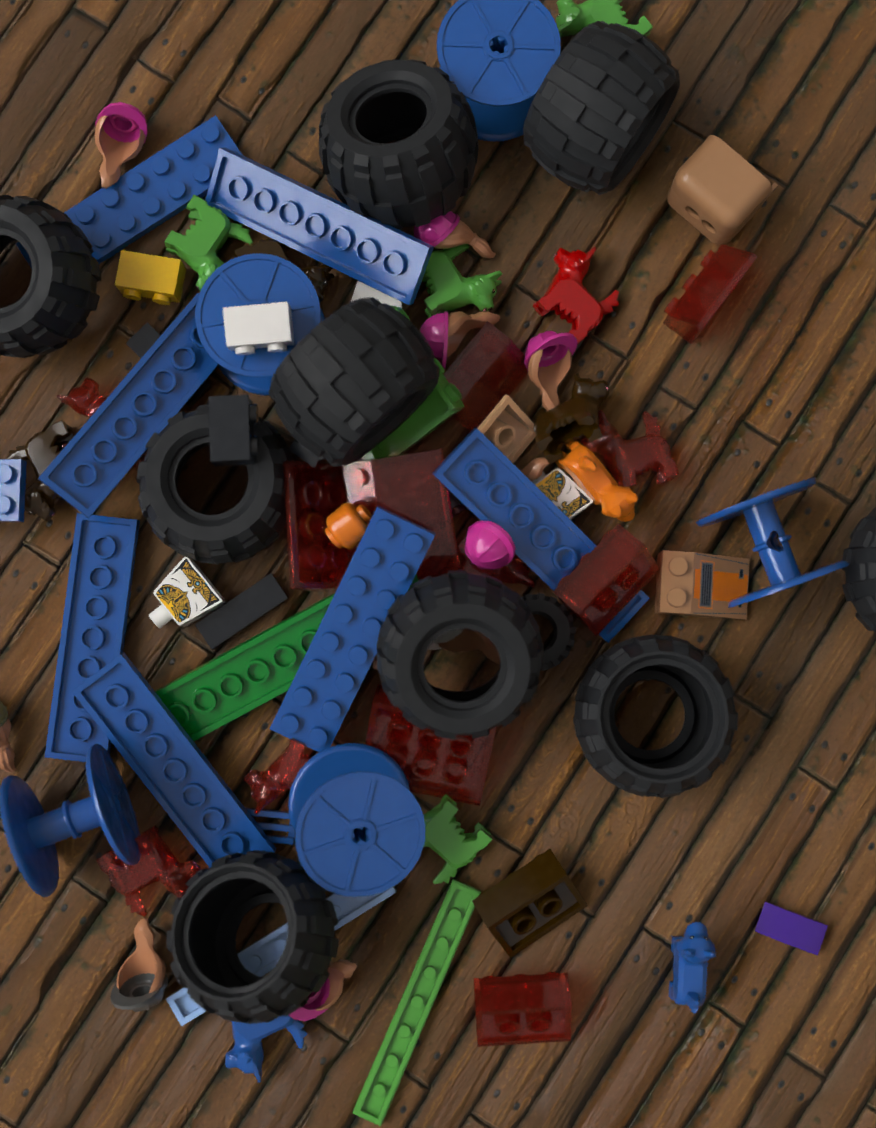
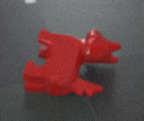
M595 246L587 253L579 249L570 252L563 248H558L554 256V261L559 268L558 273L554 276L545 295L533 305V309L541 317L554 310L556 315L560 314L561 320L566 319L567 323H572L571 330L567 333L573 334L576 337L577 345L587 337L588 332L599 325L604 315L613 312V307L619 305L617 301L619 291L615 290L607 298L598 302L582 285V280L588 272L591 259L596 251Z

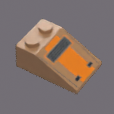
M668 550L659 552L657 554L654 614L747 620L748 602L728 608V603L735 598L748 594L750 559L697 552Z

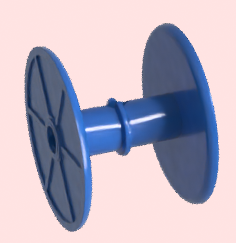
M458 0L446 13L439 27L437 35L439 68L449 75L450 81H454L453 84H456L458 91L463 92L475 118L478 139L484 141H506L523 135L524 122L532 101L546 75L560 56L561 42L557 24L551 13L539 0Z
M263 253L239 256L217 268L201 288L195 309V323L199 339L207 353L219 364L218 367L230 382L242 390L264 396H270L271 379L288 353L312 329L326 319L320 308L316 290L306 274L286 259ZM288 302L291 306L294 345L287 346V351L268 352L267 348H256L254 354L236 355L235 350L231 351L226 347L223 307Z
M816 478L806 479L762 494L711 514L696 522L698 526L705 527L744 514L755 543L752 551L758 552L770 582V586L729 601L728 608L788 589L849 565L847 561L842 560L801 574L788 542L792 536L785 534L774 502L812 487L816 483ZM777 534H778V536H779V541H780V543H782V546H783V547H781V546L778 545L779 542H778V540L776 539Z
M339 744L317 753L303 765L296 775L289 793V817L295 831V844L300 863L306 873L318 885L339 895L364 897L390 889L410 873L424 847L425 820L418 801L410 792L409 783L403 770L391 756L378 748L365 744Z
M99 744L92 745L86 756V775L90 797L73 803L65 800L62 803V807L45 813L37 796L23 779L10 775L5 777L1 783L0 811L11 853L28 885L42 897L52 895L58 885L59 862L55 843L65 840L70 836L76 839L81 837L83 832L101 826L112 849L124 863L135 865L140 860V833L126 785L115 762Z

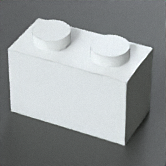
M288 302L223 307L226 347L231 351L235 350L236 355L254 354L256 348H267L268 352L287 351V346L294 345L292 312Z

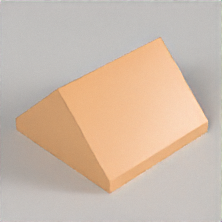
M506 394L478 427L513 464L536 436L533 429L534 423L511 397Z

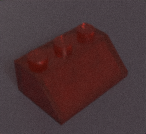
M723 244L716 252L710 250L699 264L703 267L699 275L696 276L692 273L682 286V289L686 292L680 299L674 297L665 308L664 312L668 315L663 324L692 344L758 256L751 252Z
M488 321L443 374L449 384L452 383L458 388L462 395L460 400L465 406L452 417L470 431L478 428L505 394L510 396L528 374L524 364L525 355L510 338Z
M618 523L613 530H609L604 534L601 542L591 552L582 557L579 565L569 575L560 580L553 592L597 636L660 569L646 546Z
M548 972L538 975L516 974L506 977L485 976L473 978L477 1047L571 1041L572 1004L568 973Z

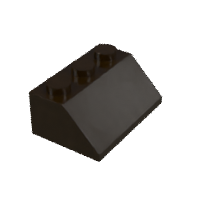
M551 849L537 855L531 862L519 870L510 873L507 878L492 888L485 890L480 896L472 900L486 927L510 958L588 906Z

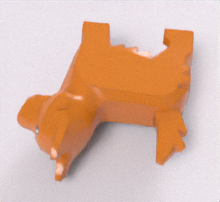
M577 440L565 444L566 448L571 452L566 454L562 451L564 457L555 462L558 467L564 469L573 478L575 483L593 500V504L602 505V514L617 518L622 522L633 520L635 516L634 506L635 502L638 501V495L630 487L618 486L608 470L586 446L580 444Z

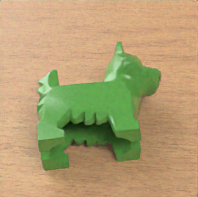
M558 0L556 3L559 14L556 16L555 22L560 38L578 34L584 27L597 21H604L607 24L617 23L634 29L645 37L649 36L653 26L644 15L638 20L637 25L627 24L628 19L624 17L626 12L622 11V6L619 5L622 0H586L581 4H576L572 0Z
M193 195L186 208L191 211L188 218L196 220L195 225H190V230H186V235L171 230L165 240V246L167 247V253L178 256L198 273L196 287L201 291L209 276L224 264L217 255L229 237L249 245L253 241L249 235V229L242 228V224L231 223L226 214L220 209L209 206L205 200Z
M469 244L449 249L433 250L422 282H426L425 286L429 288L427 293L430 294L424 300L427 306L425 313L430 318L433 315L444 313V311L450 313L469 304H474L480 311L492 310L494 308L493 297L497 293L496 287L502 283L497 279L502 275V272L495 271L491 274H480L465 278L461 276L452 261L459 254L467 250Z
M448 794L442 797L438 805L423 814L426 829L424 847H430L446 861L441 871L433 879L434 884H439L443 881L449 883L450 878L456 876L459 867L466 866L472 862L477 852L483 850L492 841L490 831L480 822L475 825L473 833H464L465 830L460 827L461 823L456 822L454 817L458 811L456 807L457 802Z

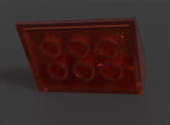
M442 449L357 460L343 466L348 502L355 504L357 507L360 504L364 505L372 516L377 506L383 507L435 533V537L417 571L419 579H424L429 575L437 577L448 574V571L461 570L449 490L432 475L434 470L444 461Z
M283 461L290 588L313 592H336L358 545L353 549L345 547L340 549L336 547L325 533L327 528L326 519L346 502L353 503L357 507L360 505L358 467L332 466L331 464L321 463L312 467L306 462Z
M378 684L372 702L365 745L382 750L398 763L407 778L410 792L439 798L448 794L454 801L480 806L496 727L489 730L490 735L472 739V735L456 736L455 740L437 737L434 730L429 728L420 730L403 717V712L397 706L395 707L391 704L382 685Z

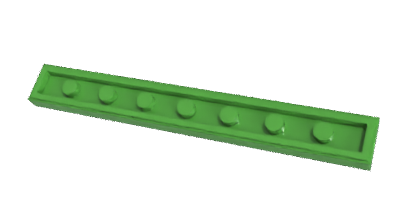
M454 878L452 879L352 1114L376 1125H382L474 911L475 905L472 900L480 896L481 890Z

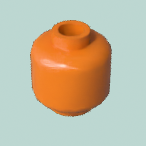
M346 502L327 517L325 533L336 547L340 549L342 547L353 549L360 543L372 515L364 505L360 504L357 507L353 503Z

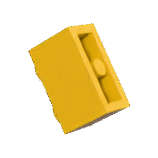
M121 250L115 286L123 294V297L131 300H141V297L153 298V302L162 305H170L171 302L180 303L186 267L181 259Z

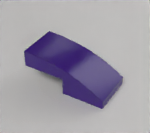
M765 901L755 932L818 956L828 925Z

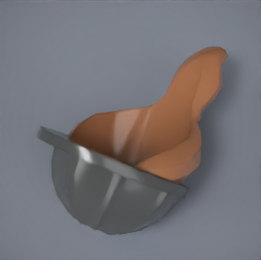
M143 918L137 923L134 929L136 950L120 967L117 982L111 991V1003L116 1008L122 1010L132 1009L135 1012L150 1010L161 1002L167 987L168 976L165 973V963L154 951V932L149 925L148 918Z

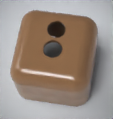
M709 135L676 172L668 190L667 200L669 205L707 239L714 244L723 245L735 237L761 208L778 185L774 182L771 186L769 180L722 139L715 135Z

